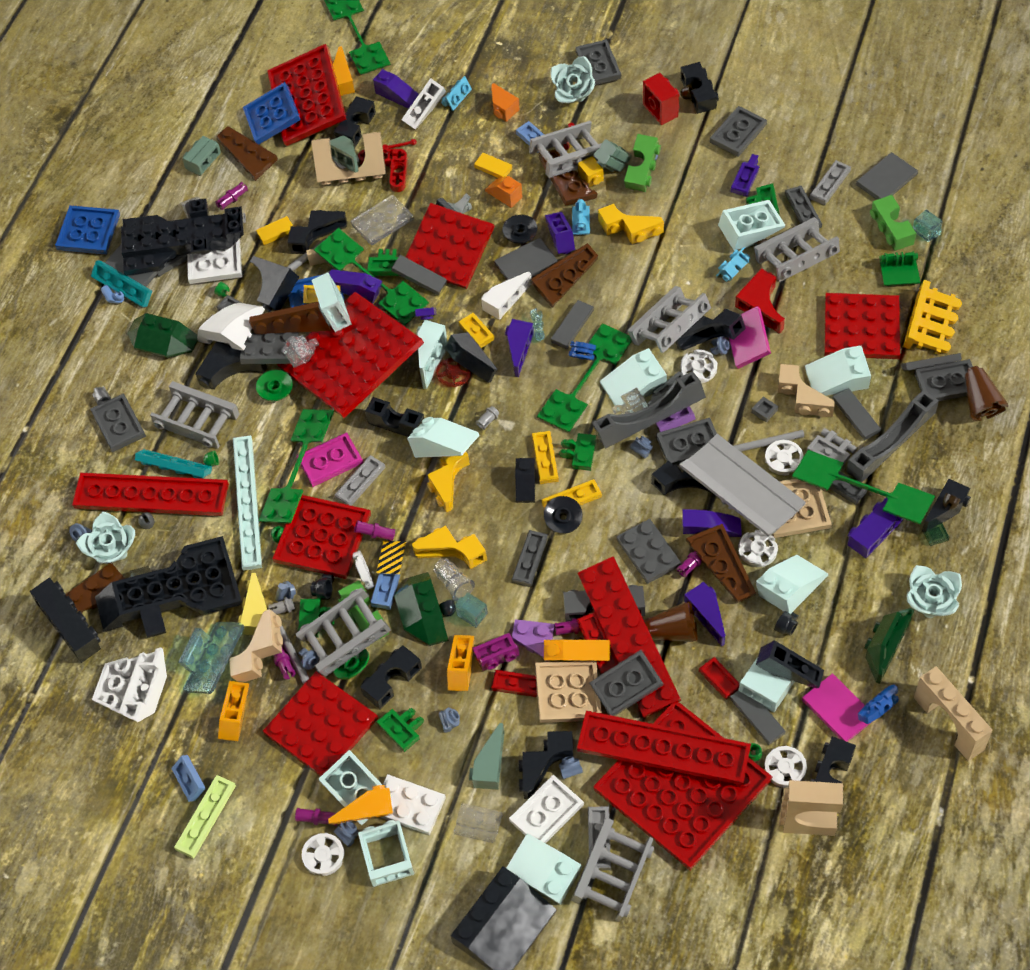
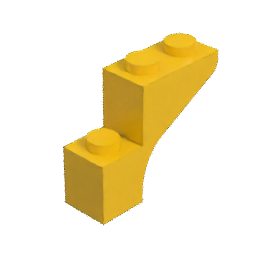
M615 204L598 209V221L606 235L623 230L631 244H635L664 233V221L661 217L626 215L620 212Z
M466 451L462 456H442L438 459L442 468L428 474L429 482L427 486L431 493L435 492L438 505L444 507L446 512L453 509L454 479L456 474L464 467L470 465L469 456Z
M446 526L437 528L431 534L420 537L412 543L413 552L417 558L456 557L464 561L470 569L487 561L486 550L475 534L463 537L457 543Z

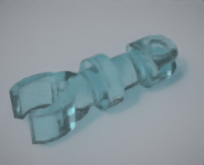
M537 308L530 311V315L533 320V328L535 329V338L537 341H541V339L544 340L545 338L544 331L542 330L544 327L542 322L543 314L542 311L537 312Z

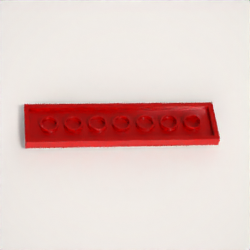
M80 472L72 505L74 509L223 516L229 482L223 479Z
M614 556L578 572V576L607 639L610 640V645L618 663L642 650L664 684L637 702L643 717L645 718L669 707L676 701H681Z
M586 710L577 752L743 785L751 743Z

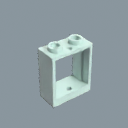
M326 273L313 279L312 283L321 310L334 331L337 332L352 325L342 294L330 274Z
M390 820L381 826L367 827L358 832L373 887L414 875L399 820ZM398 834L405 861L374 870L367 843Z

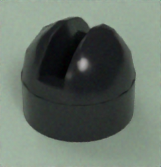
M447 600L439 605L442 614L445 616H452L456 611L454 600Z

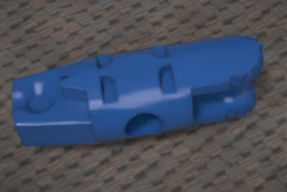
M890 685L870 700L858 713V720L869 724L879 719L898 703L899 698L895 695L898 693L897 686Z

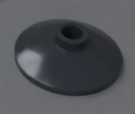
M514 215L504 222L502 230L504 237L510 242L526 243L536 236L538 227L536 221L530 216Z
M559 496L547 503L544 509V520L552 531L567 534L576 530L581 524L582 509L573 498ZM564 514L566 519L562 520L559 516Z

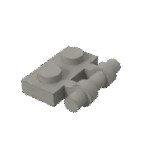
M826 428L821 432V435L825 438L817 435L807 447V451L811 450L844 462V464L850 458V454L846 451L848 450L854 454L857 450V447L852 445L851 441L842 439L837 436L836 432L833 430L829 431Z

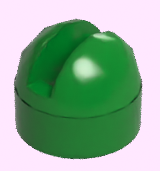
M220 282L216 286L214 294L219 297H226V292H230L227 284Z
M216 451L205 454L203 458L205 465L212 467L219 465Z
M276 526L272 529L271 537L274 542L279 543L284 531L283 527Z
M751 743L749 758L753 761H759L762 756L761 746Z

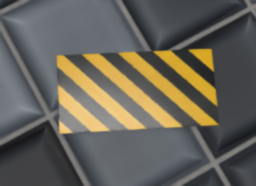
M383 541L376 573L400 574L406 542Z

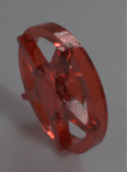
M447 358L439 363L436 375L443 385L458 387L469 380L471 371L461 370L459 363L450 365L449 362H456L453 358ZM445 365L446 371L439 373L441 367ZM461 375L466 376L463 380L455 382ZM447 376L449 379H452L453 383L447 382L441 377Z

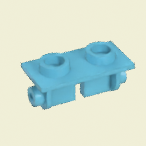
M465 76L458 80L450 90L451 92H448L442 98V105L450 106L452 111L456 109L472 90Z
M579 199L575 206H572L573 235L590 234V206H586L582 199Z
M745 247L740 251L736 249L729 256L731 260L729 262L725 260L718 267L720 272L716 276L721 273L725 281H731L739 272L735 266L741 270L749 263L750 256L742 252Z

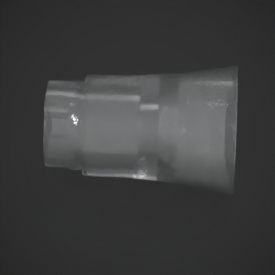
M445 558L435 564L434 573L446 587L454 601H461L470 595L475 587V582L459 570L453 562Z

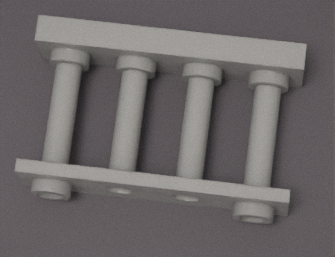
M591 121L530 139L529 153H541L547 161L546 175L548 178L578 169L579 162L591 156L594 157L597 149L601 148V144H598L590 135ZM585 138L591 147L583 149L577 140ZM570 143L576 151L568 154L562 144ZM555 147L561 156L553 158L546 149Z
M814 217L755 246L754 250L756 261L759 264L769 260L776 267L777 280L781 282L839 253L840 246L837 236L827 240L819 233V222ZM814 238L820 245L812 248L805 241ZM799 245L806 252L797 255L791 248ZM784 253L790 260L782 263L775 256Z
M675 286L627 331L634 345L639 346L647 338L656 341L660 352L664 353L708 312L711 306L705 293H702L696 300H691L684 297L681 287ZM682 305L688 306L683 312L678 310ZM670 316L676 317L671 323L666 322ZM658 327L663 328L659 334L653 333Z
M172 381L169 385L172 399L161 415L153 412L150 414L154 426L158 429H166L198 441L206 447L218 449L220 445L216 435L226 419L236 420L240 414L237 405ZM178 401L188 402L177 421L168 418ZM194 407L204 408L193 427L184 424ZM210 413L220 414L209 433L200 430Z
M362 588L353 590L347 598L310 624L303 625L300 631L296 633L299 639L303 642L308 640L320 659L319 663L315 666L324 676L333 672L391 631L383 619H375L364 602L369 595ZM356 605L370 624L369 628L363 632L358 630L347 612ZM340 616L353 635L352 640L344 644L331 625ZM323 628L336 646V651L330 655L325 653L315 637V634Z
M606 817L571 901L579 904L582 898L592 899L618 911L615 921L619 922L623 916H628L631 905L628 903L646 858L650 859L653 853L654 846H651L654 838L649 837L645 845L615 832V829L611 828L614 820ZM612 839L641 852L638 863H633L607 851V848L604 847L606 840L610 841ZM598 859H606L634 872L630 883L600 871L599 867L596 866ZM597 878L625 891L626 894L622 903L591 890V887L588 886L590 879L594 880Z

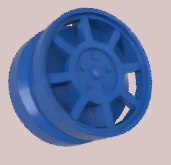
M571 341L570 346L572 348L568 356L594 360L593 351L596 350V345Z

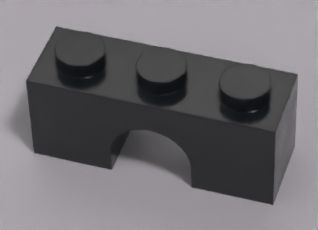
M700 62L681 66L680 79L683 85H691L692 89H695L692 90V104L697 114L716 109L719 97L717 91L713 90L711 79L708 80L706 69L702 67Z
M356 96L353 102L349 104L345 114L346 120L340 122L335 127V138L345 136L351 139L355 149L362 137L360 125L357 124H370L376 114L374 101Z
M375 397L372 398L365 410L368 424L409 437L413 430L425 419L423 413L408 408L404 414H400L392 409L390 402Z
M404 645L399 649H395L391 653L390 658L385 663H381L371 677L364 679L360 686L363 696L377 708L381 709L394 697L393 689L388 684L389 679L394 676H401L409 682L422 669L421 660Z
M832 736L830 743L825 742L821 753L825 755L823 761L818 760L814 771L818 773L816 779L811 778L810 782L842 783L834 779L829 772L837 768L848 771L856 745Z

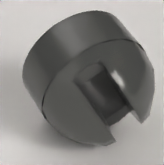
M145 512L138 518V522L143 529H150L155 524V520L150 513Z

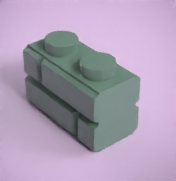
M202 136L199 141H195L191 150L183 155L182 160L186 170L201 176L221 153L219 144L205 136Z
M606 139L600 145L601 148H598L594 153V157L598 159L597 163L603 168L606 167L611 172L614 170L621 172L626 166L625 163H628L632 158L631 154L624 148Z

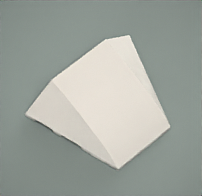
M244 303L227 306L212 315L198 329L197 340L207 344H211L212 341L229 343L233 349L244 351L246 347L244 343L252 335L250 333L252 326L249 323V317L263 314L265 309L262 306Z
M157 648L155 652L149 654L140 653L135 658L128 659L126 657L105 663L92 700L136 722L155 713L167 678L163 649Z

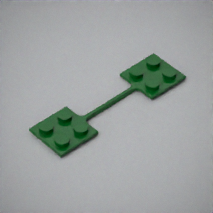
M324 0L333 20L344 17L350 20L362 45L358 49L349 51L360 75L391 65L380 42L370 45L364 44L351 18L353 14L364 11L359 0Z
M339 228L314 249L317 254L337 270H342L348 264H353L363 273L373 276L355 261V258L364 248ZM404 281L394 289H389L383 283L381 285V288L388 294L379 302V305L403 325H406L416 316L415 309L425 308L429 304V301Z
M602 323L589 341V344L596 345L593 355L597 358L572 394H566L556 389L537 415V418L570 432L588 406L587 403L578 400L575 396L601 360H606L615 365L618 363L632 342L630 335Z
M302 410L290 440L291 442H303L300 454L287 486L284 488H271L258 520L259 522H292L303 489H291L308 444L311 442H323L334 410Z
M811 450L806 452L792 475V478L827 491L833 481L841 480L885 496L888 501L883 508L884 512L919 525L935 499V495L899 482L894 491L888 493L839 475L844 462Z

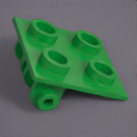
M912 251L904 254L901 252L898 255V252H895V255L894 253H884V255L879 256L884 286L921 283L916 261L918 260V253Z

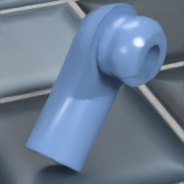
M108 285L101 288V292L107 302L120 304L124 301V294L121 291L119 293H112Z

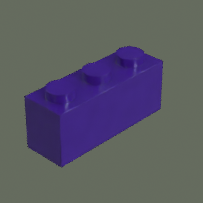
M887 498L882 502H877L871 514H866L861 519L860 525L857 528L853 527L848 533L847 545L864 558H867L903 521V518L883 511L888 501Z

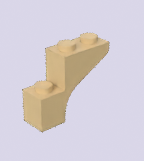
M781 364L778 393L796 395L795 413L833 417L834 401L806 385L800 377L798 365Z
M269 609L263 612L247 649L241 654L229 658L230 676L238 682L244 683L262 677L261 669L263 668V663L261 659L282 653L281 645L283 644V638L280 632L282 622L279 615H276L272 610Z

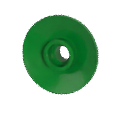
M282 370L267 371L259 377L256 383L258 395L267 401L282 400L290 394L293 388L290 375Z
M367 649L362 650L335 669V676L338 679L346 680L359 674L369 661Z

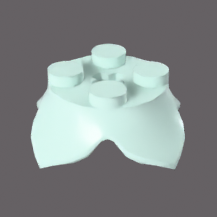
M585 56L576 58L572 65L563 63L551 68V79L557 87L555 97L558 102H581L594 89L595 80L592 76V66Z
M102 512L94 520L92 532L80 536L76 544L82 553L94 558L97 562L101 564L113 563L127 557V551L135 537V530L130 525L122 526L115 516Z
M916 565L910 575V591L906 596L909 605L918 612L923 613L927 618L947 616L955 613L959 607V602L956 598L962 587L961 575L952 571L935 574L932 569L926 566Z

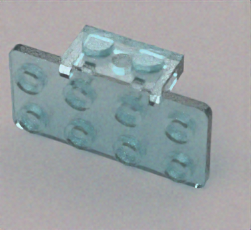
M217 622L210 635L201 628H195L178 661L179 664L190 672L183 687L184 691L188 693L211 694L215 690L227 662L245 627L242 623Z

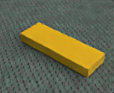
M550 431L532 433L540 484L559 482Z
M593 479L541 499V502L545 509L547 503L553 498L567 496L576 500L581 506L602 498V493Z

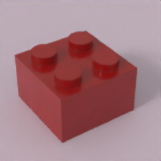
M661 73L644 80L643 105L661 125L677 118L679 112V91Z

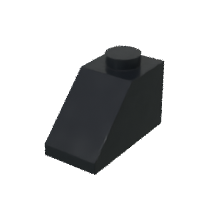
M516 458V503H535V458Z

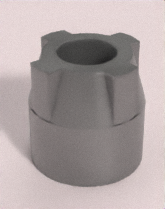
M104 386L94 388L92 395L98 405L111 399Z

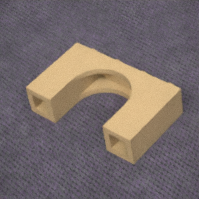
M381 132L363 134L365 159L363 164L358 167L359 172L356 173L352 170H344L336 165L332 158L330 138L312 140L317 182L326 185L332 184V180H338L339 183L349 182V178H355L356 181L365 180V176H372L373 179L382 178V174H386Z
M937 666L919 678L914 699L926 713H929L938 706H941L948 713L958 732L955 747L967 761H970L985 750L993 730Z
M789 780L788 788H784L779 815V825H783V833L835 836L837 812L841 813L843 807V783Z

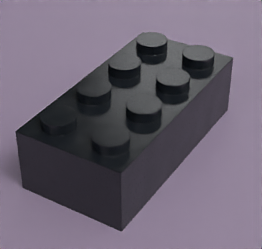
M49 577L30 590L38 607L81 663L101 650L98 644L101 640L92 626L89 627L84 615L76 609L72 599L66 596L58 581L53 582Z

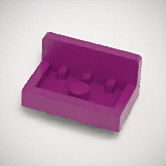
M510 633L472 648L482 671L492 670L499 664L511 662L519 656V648L514 643Z

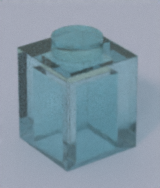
M926 209L914 219L913 229L916 234L930 242L941 234L943 221Z
M468 592L464 597H460L456 603L457 616L475 628L488 614L487 604Z

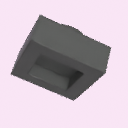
M762 397L752 408L751 413L767 423L778 411V406L767 398Z

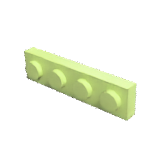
M216 775L174 847L176 851L193 859L195 858L235 789L236 785L234 782Z

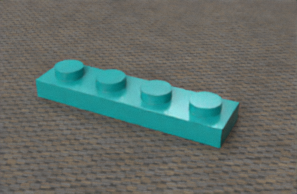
M101 260L95 261L91 274L92 278L104 285H108L109 288L118 293L121 291L126 298L142 307L148 306L152 294L151 289L125 276Z
M146 449L135 453V460L140 461L143 465H156L162 470H176L175 472L178 474H191L194 478H204L212 472V466Z

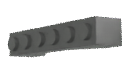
M692 371L676 379L671 388L650 406L628 414H607L593 421L592 424L598 439L606 449L706 398L701 381Z
M925 390L919 393L883 435L871 444L859 449L848 460L846 472L862 483L936 413L939 400Z

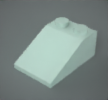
M770 200L723 210L718 223L734 251L743 247H750L757 241L765 239L785 228L784 222Z
M424 320L422 326L418 327L416 335L422 338L424 342L418 348L419 368L423 389H427L446 353L445 346L448 341L445 325Z
M862 346L844 348L805 365L810 387L825 396L838 394L848 388L851 391L869 389L871 374Z
M648 348L632 355L600 380V384L617 410L653 394L657 388L667 381V374Z
M427 417L413 430V433L407 439L415 458L462 456L480 435L474 430L446 419Z
M795 555L769 568L756 581L758 594L782 611H787L791 614L828 576V573L802 557Z
M350 750L319 778V781L344 808L367 791H371L373 786L382 785ZM368 819L358 820V822L363 825Z
M527 833L508 864L507 869L520 877L529 886L561 905L581 871L582 865Z

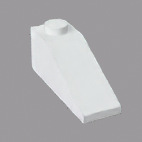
M430 78L402 118V121L416 130L446 93L445 88Z
M523 273L485 292L481 298L482 310L500 320L530 287L531 273Z

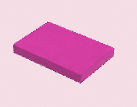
M758 306L741 314L746 329L734 340L730 339L735 366L738 369L771 354L761 309Z
M346 432L306 451L300 466L310 484L314 487L363 464V459Z
M833 673L821 682L819 688H813L802 697V701L841 740L849 742L869 725L858 720V713L865 705Z

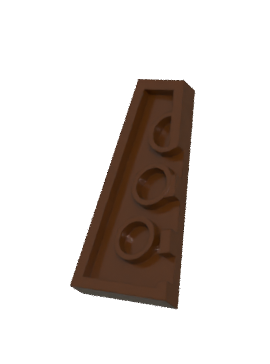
M229 126L216 136L218 142L234 156V159L243 166L247 173H250L255 181L278 161L277 155Z
M556 149L548 150L553 158L561 156ZM539 152V159L546 170L547 161ZM576 170L550 177L565 206L575 204L579 199L588 201L597 198L598 193L588 187L589 184L578 176Z
M587 243L533 277L531 284L553 308L597 261L598 255Z
M319 301L249 317V323L256 334L331 331V324L321 310Z
M723 524L686 538V542L737 603L756 595L755 589Z
M111 562L68 592L66 596L72 599L76 609L83 614L88 609L98 608L95 596L111 582L125 578Z

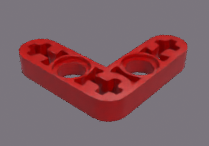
M383 149L384 156H387L384 159L385 166H391V190L402 192L406 187L407 152L403 149ZM365 150L358 153L360 165L364 162ZM398 168L403 169L402 172H395V170Z

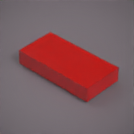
M715 657L699 668V672L725 700L739 690L740 683Z

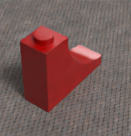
M761 268L736 295L735 307L746 312L758 306L761 309L764 325L780 334L784 329L785 318L774 309L770 300L771 293L776 287V276Z

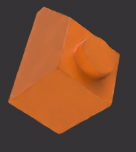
M493 83L491 86L494 115L507 122L520 110L519 98Z
M510 176L497 178L485 189V192L510 208L523 198L521 183Z

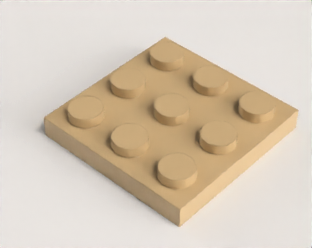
M798 479L779 481L804 500L806 504L772 534L774 538L831 528L832 524L821 488Z
M596 661L535 663L540 723L584 721L586 710L602 713L600 699L589 683L598 677Z

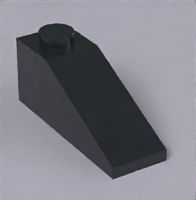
M468 332L452 334L445 346L446 351L454 361L487 383H491L497 371L496 366Z
M948 479L924 522L922 532L926 533L959 514L963 506L967 507L971 499L968 496L970 488ZM946 493L960 499L958 506L953 510H949L950 504L946 508L943 505V498Z
M775 640L760 648L755 664L772 675L813 688L820 687L824 669Z

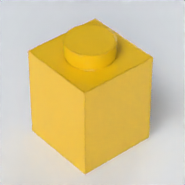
M593 156L578 163V175L589 184V188L604 181L603 168Z

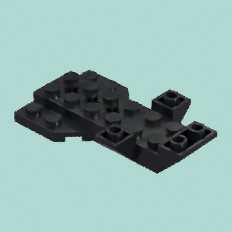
M205 198L189 201L191 218L167 221L158 215L123 219V227H121V253L123 256L124 275L161 271L169 259L173 260L178 255L230 249L244 235L242 206L225 208V214L209 216L207 199Z
M223 536L184 546L178 559L168 568L150 572L149 566L130 570L131 577L111 582L95 596L103 632L123 627L122 623L142 618L147 638L166 633L161 612L186 606L205 615L242 605Z

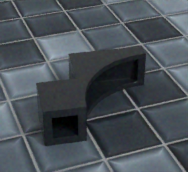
M667 461L651 474V484L664 496L681 488H699L712 493L686 471L681 472L680 468L677 465H673L670 461Z

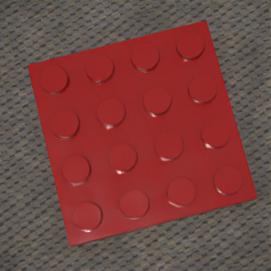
M430 203L405 258L446 278L447 283L467 289L495 226L493 223Z
M825 293L824 356L844 348L862 346L865 358L899 360V295Z
M302 495L292 522L286 523L272 558L273 562L321 574H333L334 577L347 579L354 561L353 553L358 551L364 535L354 532L356 522L359 520L368 523L371 510Z
M316 671L266 726L263 733L319 776H322L345 753L352 750L378 720V715Z

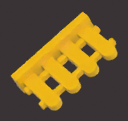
M923 280L917 293L903 347L910 349L914 343L917 344V348L921 349L923 346L935 350V354H945L949 352L951 345L949 342L944 341V338L951 339L955 333L954 329L949 327L948 324L953 325L958 320V315L952 312V309L959 310L962 306V301L955 298V294L951 293L949 296L937 292V288L929 289L931 282ZM934 303H935V304H938V305L947 307V309L945 310V309H942V308H939V307H936V306H933V305H934ZM930 318L942 321L943 324L931 321ZM926 332L939 336V339L926 335Z

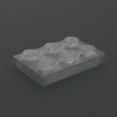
M391 195L351 220V225L373 246L414 220V217L394 195Z

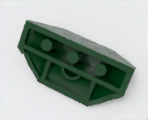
M149 313L134 319L127 332L135 350L165 358L178 356L186 352L191 353L198 342V335L181 322Z
M426 572L409 577L394 595L404 631L423 641L428 646L449 641L429 573Z
M912 608L883 616L881 622L877 621L872 632L875 633L873 638H868L864 649L867 650L865 658L878 684L881 683L913 618L914 609Z

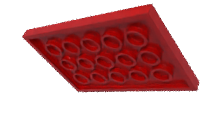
M323 44L267 70L271 90L284 82L288 85L301 119L281 131L283 143L286 146L346 120L327 44Z

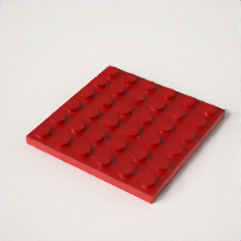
M356 292L344 301L352 325L337 332L334 331L332 326L331 331L311 332L298 345L296 364H277L282 371L288 373L291 378L343 418L350 414L424 344L422 338Z
M678 701L672 703L653 723L724 738ZM748 758L743 785L618 760L593 786V790L649 837L654 838L653 840L691 871L771 782L773 776L750 758Z

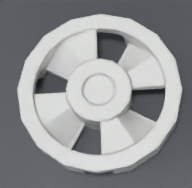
M697 349L694 350V353L684 355L681 360L680 370L684 375L688 374L686 372L693 371L701 383H705L716 375L718 363L710 352ZM708 358L711 361V363L706 364V361L704 359ZM707 370L710 372V376L705 378L703 373Z
M779 440L770 444L766 449L765 463H767L772 472L777 475L786 476L796 470L804 455L802 449L796 443L789 440ZM777 445H781L784 449L780 450ZM798 451L799 459H792V453ZM784 466H791L789 469H784Z
M755 530V532L750 534L747 532L740 539L738 545L739 556L750 566L765 567L775 560L778 545L773 535L768 537L760 530ZM769 540L773 546L766 547L765 541ZM746 552H751L748 556L743 554ZM766 554L769 559L762 562L761 556Z
M361 551L354 552L355 565L361 580L366 584L365 588H373L374 583Z
M780 746L773 749L767 755L764 768L766 772L773 776L771 780L773 784L782 788H788L789 781H784V777L790 776L791 780L802 781L805 778L807 764L803 754L797 749L789 746ZM780 751L788 753L787 758H782ZM802 762L803 769H794V764ZM769 766L777 767V769L770 771Z
M320 833L312 836L302 849L303 863L306 869L314 875L322 874L323 876H328L335 873L343 863L344 848L341 841L334 835ZM326 838L333 840V844L330 847L325 846ZM312 847L315 849V852H307V849ZM332 855H339L336 863L331 861ZM318 863L321 864L320 870L315 869Z

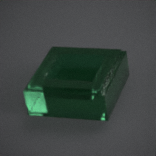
M942 522L924 533L930 546L949 541L950 538Z

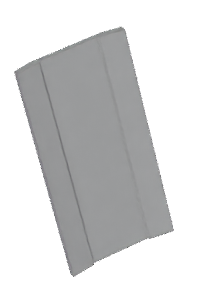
M716 434L705 446L679 465V467L719 497L724 505H729V509H734L768 537L775 533L806 504L804 500L719 434Z

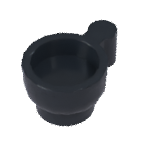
M323 574L321 579L313 581L311 584L312 596L321 600H329L332 596L334 575Z
M784 611L776 622L774 630L791 636L798 625L796 620L799 615L794 612L790 614Z

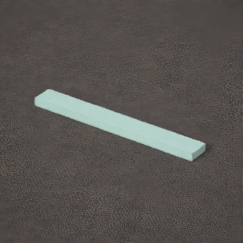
M251 435L233 438L243 571L262 568L253 440Z

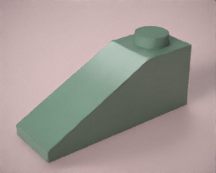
M345 136L330 140L333 160L355 173L359 172L352 140Z
M503 723L498 724L474 760V767L469 770V780L473 782L474 788L499 790L505 733Z

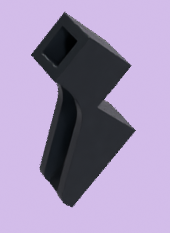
M311 210L308 227H290L288 237L290 254H305L306 250H309L310 245L316 239L331 234L338 228L341 230L346 228L348 222L345 211Z
M725 308L714 319L702 316L675 342L677 349L683 351L720 336L734 340L746 329L742 315Z
M572 731L547 732V739L543 740L544 751L523 752V759H519V772H523V779H519V792H523L524 799H529L537 791L552 764L565 757L573 756Z

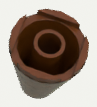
M978 366L969 368L965 374L971 419L973 421H981L980 417L986 416L989 419L1003 413L1006 410L1005 407L1009 405L985 370Z
M684 602L644 620L653 640L685 642L698 640L697 624L694 622L693 616L695 614L691 602Z

